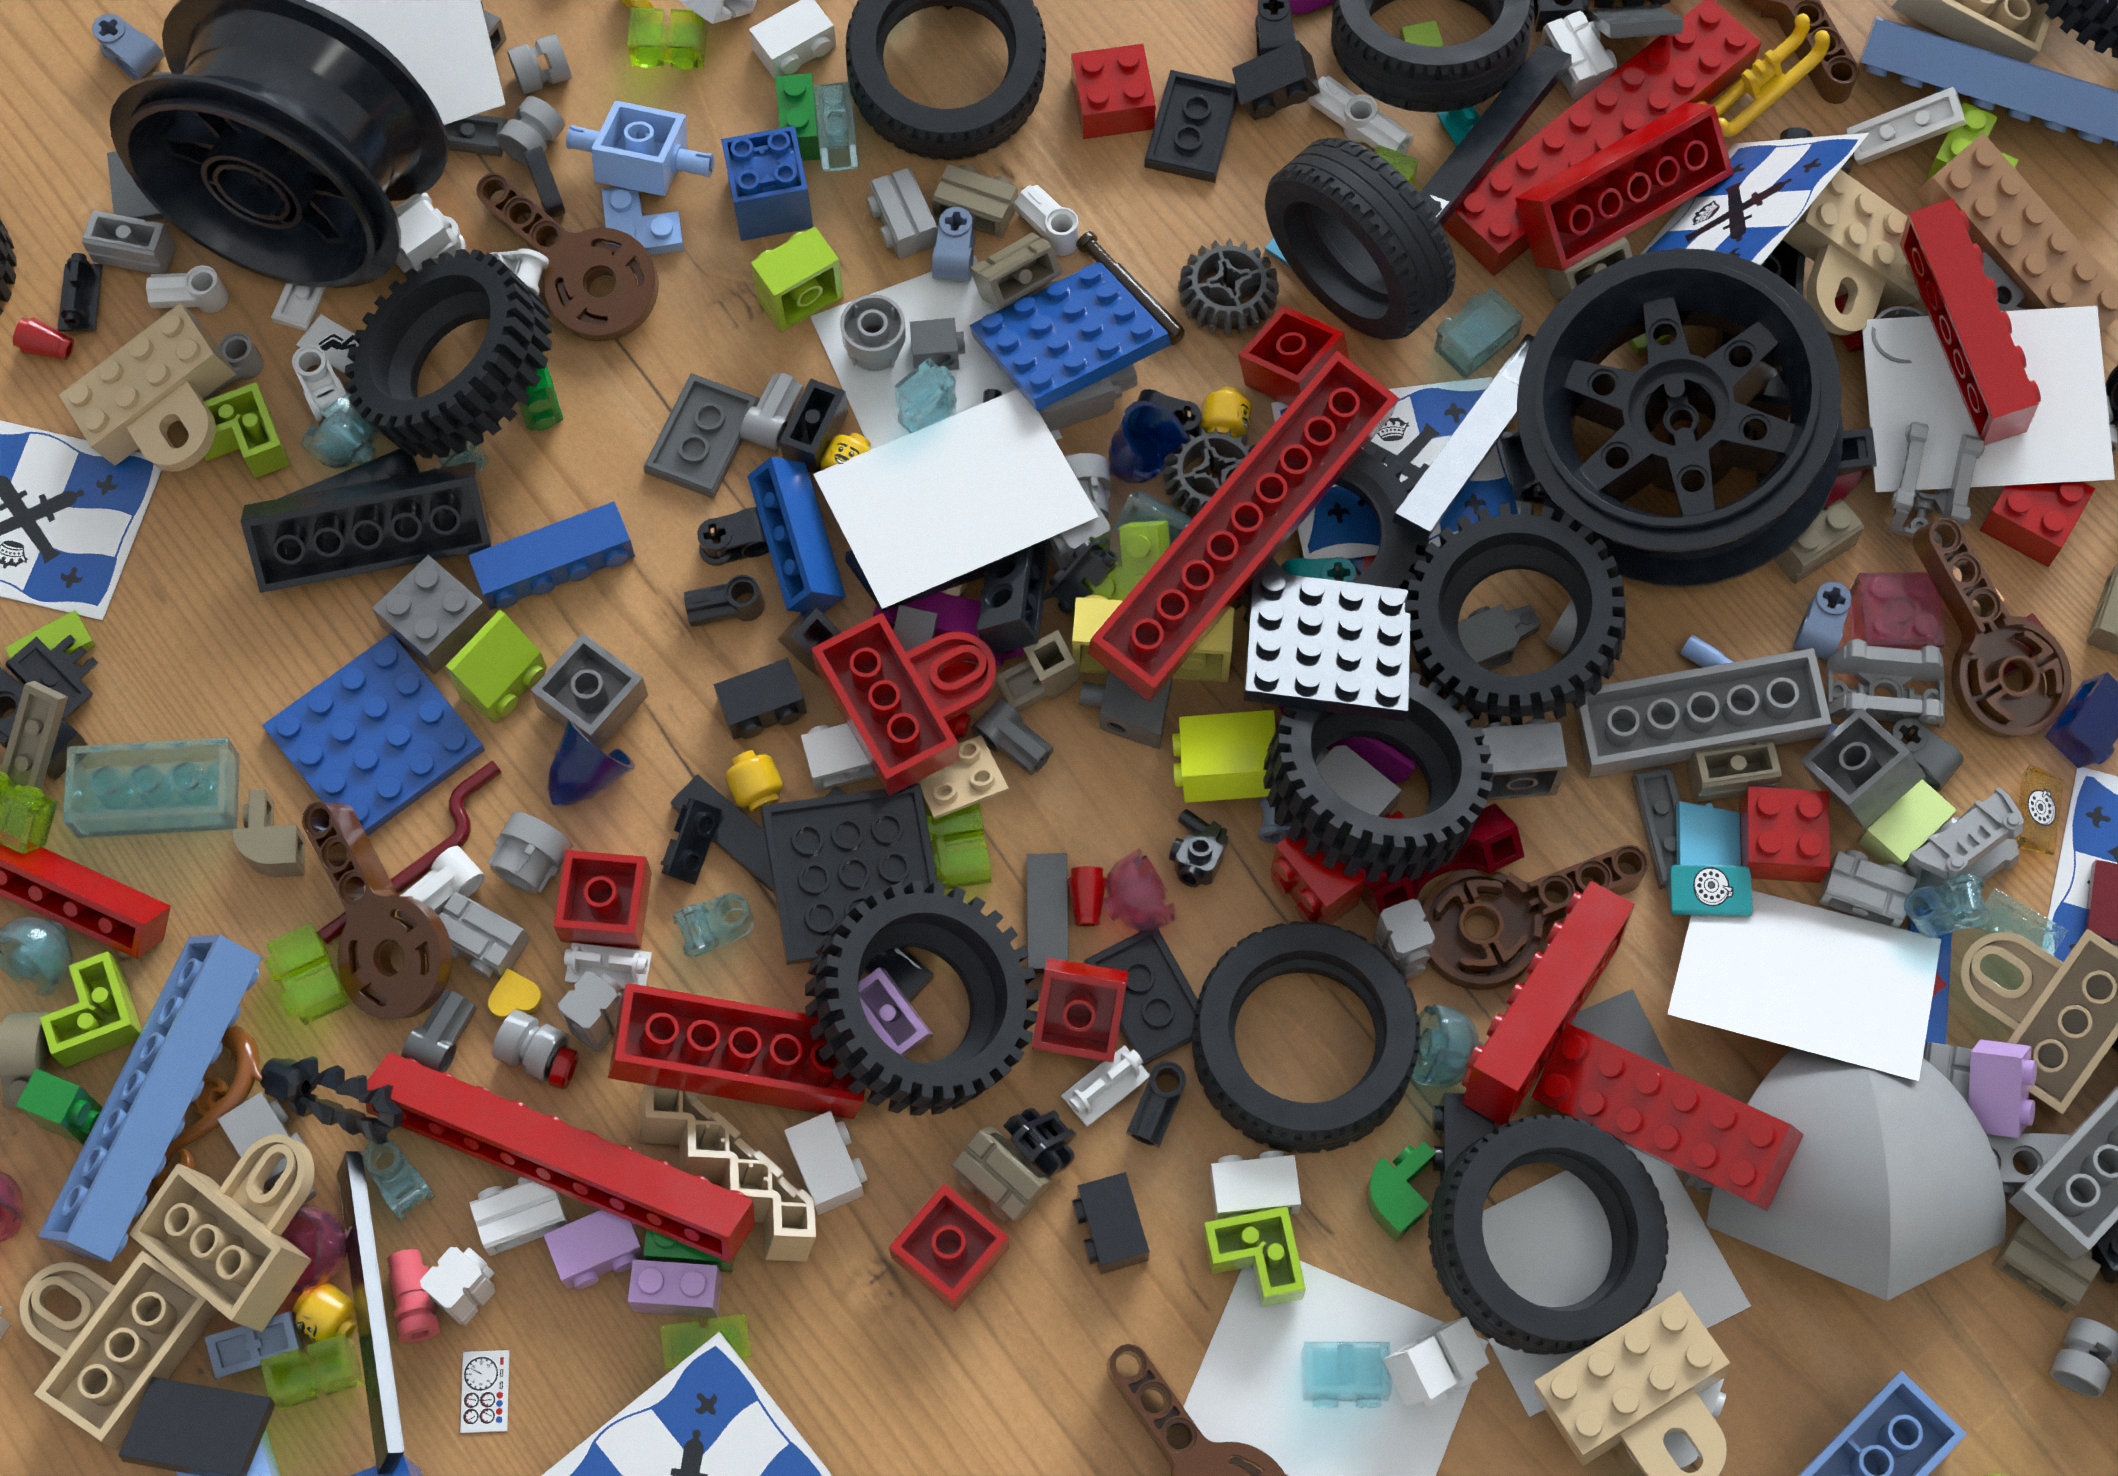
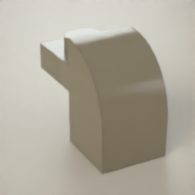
M1058 630L1040 639L1037 644L1023 648L1028 659L996 676V681L1005 699L1017 712L1047 696L1051 700L1057 698L1067 691L1079 678L1080 670Z
M265 789L249 790V804H244L242 811L245 828L232 829V836L236 847L248 864L263 875L270 877L305 876L304 835L297 825L274 826V802Z
M51 1012L9 1013L0 1024V1078L4 1108H17L16 1104L35 1068L47 1073L46 1061L51 1056L40 1017Z

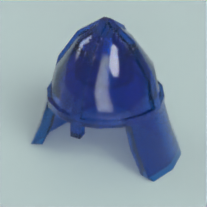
M1149 401L1133 402L1125 409L1121 423L1114 433L1108 449L1110 474L1129 483H1144L1156 478L1162 472L1165 458L1168 454H1171L1188 440L1182 424L1170 411L1159 404Z
M568 719L564 735L558 748L555 750V757L549 770L547 790L551 803L555 806H563L591 799L617 779L635 768V764L621 749H615L609 754L604 753L591 743L576 728L575 724Z

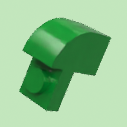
M1425 1141L1416 1149L1411 1145L1406 1147L1393 1160L1396 1168H1393L1382 1157L1375 1165L1368 1183L1367 1204L1374 1220L1395 1242L1426 1215L1430 1206L1410 1185L1432 1163L1436 1152Z

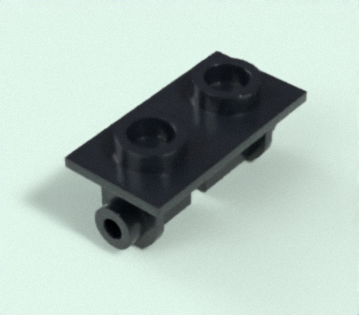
M73 253L64 267L58 321L59 332L96 331L103 265L90 264L87 261V256L82 253Z
M1519 429L1517 433L1505 431L1500 440L1514 500L1543 504L1540 497L1548 494L1538 482L1526 458Z
M1107 538L1095 542L1088 540L1080 545L1072 555L1075 559L1068 568L1064 567L1050 579L1049 584L1051 588L1042 598L1047 600L1056 597L1059 600L1057 605L1065 614H1070L1072 611L1075 612L1076 597L1085 598L1094 592L1086 584L1085 579L1087 578L1095 587H1098L1116 568L1115 562L1118 560L1116 554L1109 549H1102L1109 540Z
M688 798L686 805L681 804L680 808L682 809L674 831L679 833L678 839H670L664 859L660 862V865H663L662 874L696 885L722 809L693 798Z

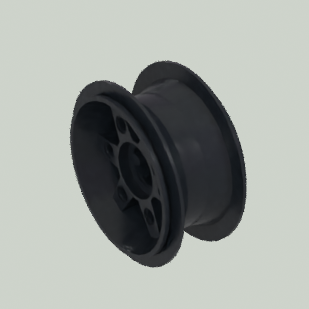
M179 0L176 2L165 19L162 31L163 51L172 74L149 76L133 82L120 93L111 110L109 122L111 138L115 149L127 172L131 175L141 192L167 220L195 242L219 257L261 276L300 286L329 288L357 287L374 282L384 276L395 264L401 249V230L391 201L406 200L412 195H421L432 188L442 176L448 161L449 144L445 126L426 91L403 63L367 32L345 18L309 1Z
M1667 249L1630 257L1596 272L1566 295L1542 323L1526 353L1519 377L1516 404L1518 429L1526 458L1538 482L1548 494L1540 497L1543 505L1555 509L1556 521L1560 522L1564 513H1567L1574 518L1577 531L1583 525L1593 531V543L1601 538L1607 546L1608 558L1614 557L1618 565V575L1633 581L1655 586L1684 588L1713 585L1741 577L1766 565L1788 550L1809 529L1822 511L1835 485L1842 458V389L1839 363L1831 338L1822 321L1805 298L1784 279L1757 263L1733 254L1707 249ZM1682 326L1716 328L1736 335V337L1706 358L1690 354ZM1646 334L1649 363L1638 372L1599 365L1621 345ZM1663 335L1675 337V340L1668 345H1660L1656 342ZM1777 374H1779L1789 397L1791 405L1790 422L1746 406ZM1697 412L1705 414L1709 419L1714 420L1711 430L1700 440L1701 426ZM1575 415L1617 431L1584 464L1575 447ZM1662 419L1666 437L1672 445L1658 441L1650 434ZM1680 420H1687L1692 423L1690 428L1684 427L1677 431L1672 428ZM1732 467L1766 474L1747 493L1735 501L1716 509L1714 485L1722 480ZM1651 483L1660 489L1675 493L1681 516L1645 512L1623 502Z

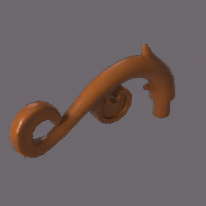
M239 1026L229 1027L221 1039L224 1046L231 1050L230 1062L233 1064L237 1062L236 1073L230 1088L227 1082L216 1076L203 1080V1089L199 1097L192 1102L194 1110L203 1117L182 1132L175 1140H171L164 1155L166 1156V1164L160 1175L151 1181L158 1191L170 1175L167 1174V1166L172 1155L179 1151V1164L195 1170V1160L192 1153L186 1149H180L219 1127L221 1124L218 1119L241 1105L252 1090L255 1080L260 1082L263 1079L259 1068L258 1046L254 1038ZM222 1095L224 1096V1097H222L219 1101L216 1102V1100L218 1099L219 1096H222Z

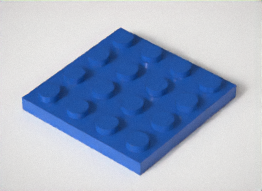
M1101 262L1088 265L1080 271L1060 281H1055L1048 287L1027 297L1020 298L1015 303L995 313L987 314L982 319L969 325L973 338L1036 411L1171 345L1168 332Z
M392 633L262 725L322 802L345 803L351 806L367 836L485 751L480 740Z

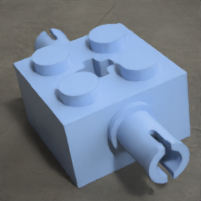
M615 100L600 131L570 125L566 135V147L568 149L592 152L594 182L665 196L675 174L679 171L703 175L709 178L714 168V154L687 149L686 115Z

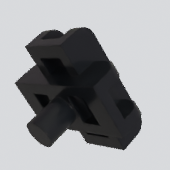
M1028 1108L1021 1115L1011 1116L1003 1126L1012 1135L1010 1140L1031 1163L1036 1162L1050 1178L1066 1170L1073 1162L1074 1152L1068 1144L1076 1136V1133L1072 1128L1068 1129L1059 1119L1060 1115L1055 1110L1041 1116L1034 1108Z

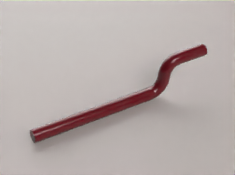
M493 760L461 782L452 791L449 799V813L455 824L454 833L390 879L397 894L430 871L433 862L445 850L453 846L461 848L467 842L471 833V820L464 808V803L470 795L502 773ZM346 911L318 931L326 944H329L342 934L347 921Z

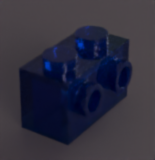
M2108 672L2084 680L2045 736L2077 768L2094 763L2097 765L2102 764L2115 750L2113 744L2118 738V682Z

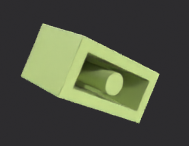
M1922 779L1865 829L1866 832L1859 841V844L1883 866L1884 864H1896L1904 867L1908 862L1910 853L1913 850L1918 851L1929 842L1927 838L1932 834H1936L1953 817L1957 810Z

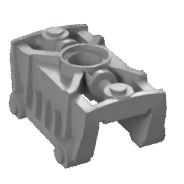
M1912 422L1905 432L1906 441L1909 442L1907 445L1908 453L1905 457L1906 464L1902 471L1903 478L1900 482V490L1897 489L1891 498L1892 508L1895 511L1888 531L1913 538L1917 529L1929 524L1925 517L1926 514L1932 513L1933 507L1940 518H1949L1956 521L1960 527L1961 525L1964 526L1971 516L1967 501L1976 459H1979L1985 449L1984 440L1976 436L1962 434L1951 488L1937 489V492L1934 494H1926L1921 490H1915L1929 427L1927 424ZM1913 506V510L1917 512V517L1909 523L1908 527H1902ZM1939 533L1937 535L1933 534L1935 543L1942 544V538Z
M1860 639L1848 641L1847 646H1843L1829 658L1826 664L1825 697L1830 718L1832 716L1849 718L1861 707L1874 720L1898 722L1900 719L1914 718L1922 724L1937 725V728H1942L1945 725V667L1943 654H1940V648L1927 645L1920 650L1867 646V643ZM1833 673L1853 675L1862 684L1857 683L1855 689L1848 688L1843 681L1833 680ZM1913 680L1936 682L1935 689H1927L1923 694H1914L1913 688H1906L1905 686ZM1878 687L1888 688L1894 694V698L1874 696V689Z
M1998 787L1992 796L1984 802L1976 801L1961 817L1952 818L1936 834L1930 835L1927 838L1929 842L1918 851L1913 850L1910 853L1907 862V875L1917 879L1914 891L1941 907L1951 908L1955 911L1963 905L1965 896L2001 869L2010 870L2018 864L2020 850L2015 838L2023 832L2024 819L2008 793Z

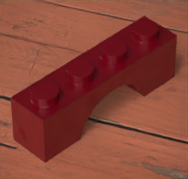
M1495 803L1487 806L1480 814L1461 850H1457L1454 858L1447 864L1442 861L1439 869L1430 874L1424 868L1420 878L1409 880L1406 871H1404L1399 882H1388L1386 872H1381L1377 882L1365 880L1361 899L1379 919L1383 909L1410 899L1418 900L1421 889L1430 880L1443 873L1458 869H1476L1492 873L1524 858L1525 855L1517 824ZM1358 869L1361 875L1366 878V870Z

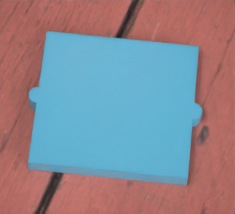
M1679 801L1676 804L1677 865L1741 866L1740 812L1713 808L1711 803L1703 806Z

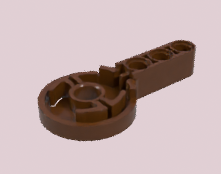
M1740 0L1753 8L1762 10L1761 17L1778 20L1787 38L1795 28V18L1797 15L1804 13L1809 17L1810 29L1807 37L1795 50L1800 61L1814 47L1815 34L1820 30L1827 31L1830 36L1828 51L1822 61L1808 75L1825 101L1832 104H1840L1850 97L1859 75V67L1820 0Z
M490 173L479 180L476 193L488 212L531 250L537 251L548 258L549 264L544 277L545 297L552 313L568 331L587 340L609 341L633 332L648 318L657 300L659 281L654 262L638 240L625 232L612 228H593L579 233L568 232L504 176ZM504 190V194L499 200L490 201L491 196L496 191ZM531 213L527 222L522 224L516 223L522 214ZM558 236L557 241L552 246L543 247V243L548 237ZM601 241H605V242H608V243L618 244V245H620L621 247H618V246L612 245V244H605L604 242H601ZM634 273H635L636 276H637L638 284H639V285H637V282H636V278H635ZM609 275L615 278V287L607 296L597 298L590 294V286L597 277ZM559 293H560V295H561V298H562V301H563L565 307H563V305H562V303H561V300H560V297H559ZM592 316L599 318H608V321L592 318Z
M1941 518L1920 527L1913 536V547L1962 635L1961 644L1955 654L1951 670L1953 693L1961 711L1970 722L1982 731L2003 738L2027 736L2047 728L2061 715L2070 696L2071 669L2064 649L2056 638L2040 625L2028 621L2027 617H2016L2009 614L1968 539L1956 521L1949 518ZM1934 531L1941 536L1942 547L1935 543L1933 538ZM1954 565L1961 571V582L1953 574ZM1973 600L1977 601L1981 607L1980 616L1973 610ZM2013 634H2015V638H2014V639H2016V640L2022 642L2023 644H2025L2027 647H2029V648L2032 650V652H2033L2032 655H2030L2031 652H2030L2025 646H2023V645L2020 644L2019 642H2016V641L2012 640ZM2009 663L2019 667L2023 674L2024 683L2019 692L2011 690L2004 681V670ZM1967 668H1968V671H1969V685H1970V689H1971V690H1969V686H1968ZM2043 672L2045 673V676H2046V682H2047L2046 695L2049 696L2048 698L2044 696V695H2045V680H2044V676H2043V674H2042ZM1979 707H1981V709H1983L1987 714H1989L1990 716H1992L1993 718H1995L1996 721H1995L1994 719L1988 717L1986 714H1984V713L1979 709Z
M314 802L310 804L303 813V828L347 914L346 925L339 941L337 958L340 979L347 995L363 1012L380 1019L411 1018L425 1012L434 1005L443 993L451 972L452 947L444 923L437 913L424 902L413 898V896H398L351 806L345 803ZM399 909V911H397V916L409 922L413 926V929L406 922L395 917L396 910ZM397 943L401 946L404 953L403 966L399 972L393 968L390 959L391 951ZM425 953L427 957V975L425 974ZM370 995L373 996L374 998H376L377 1000H379L380 1003H379L378 1001L374 1000L373 998H371Z
M1625 845L1532 882H1525L1511 872L1509 876L1497 871L1487 873L1476 869H1467L1453 873L1441 880L1430 891L1422 907L1426 916L1424 921L1429 923L1435 936L1428 963L1441 977L1463 988L1489 990L1509 984L1528 968L1537 952L1542 938L1543 927L1566 917L1565 909L1576 891L1583 894L1586 886L1582 883L1581 878L1592 877L1598 881L1600 886L1621 896L1635 890L1640 885L1649 866L1648 857L1641 848L1634 845ZM1628 863L1632 865L1636 870V874L1627 875L1619 869L1618 864ZM1555 891L1562 896L1564 902L1552 903L1545 897L1544 893ZM1479 893H1487V894H1493V895H1497V896H1499V894H1501V897L1499 898V897H1495V896L1478 895V894H1479ZM1455 903V905H1452V906L1443 914V916L1441 917L1440 921H1436V920L1433 919V912H1434V918L1439 919L1440 916H1441V914L1444 912V910H1445L1450 904ZM1473 915L1485 916L1493 922L1495 934L1487 939L1474 938L1467 932L1465 921ZM1525 946L1524 951L1520 953L1518 958L1509 967H1506L1510 962H1512L1515 959L1518 953L1521 952ZM1463 972L1488 973V975L1466 974Z
M1124 1344L1115 1349L1107 1362L1109 1378L1169 1462L1171 1476H1286L1283 1469L1272 1457L1256 1447L1240 1442H1212L1205 1438L1140 1347L1133 1344ZM1124 1354L1133 1356L1139 1365L1137 1375L1133 1377L1121 1375L1116 1368L1117 1358ZM1155 1390L1161 1394L1164 1405L1160 1412L1150 1413L1143 1408L1141 1396L1144 1391ZM1177 1425L1187 1431L1189 1441L1185 1448L1175 1449L1169 1445L1166 1439L1169 1427ZM1231 1456H1240V1457L1244 1458L1245 1460H1247V1461H1249V1462H1252L1253 1464H1255V1465H1257L1258 1467H1260V1468L1263 1470V1472H1261V1471H1260L1259 1469H1257L1255 1466H1253V1465H1251V1464H1249V1463H1247V1462H1244L1241 1458H1238V1457H1232V1458H1230V1457H1231Z

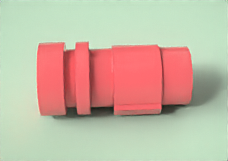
M408 1249L388 1256L387 1262L390 1272L389 1281L392 1296L396 1303L393 1316L395 1322H397L395 1327L398 1340L403 1343H414L436 1336L441 1331L438 1316L435 1315L437 1312L436 1305L430 1301V1296L422 1289L420 1283L422 1277L429 1271L428 1265H423L420 1250Z

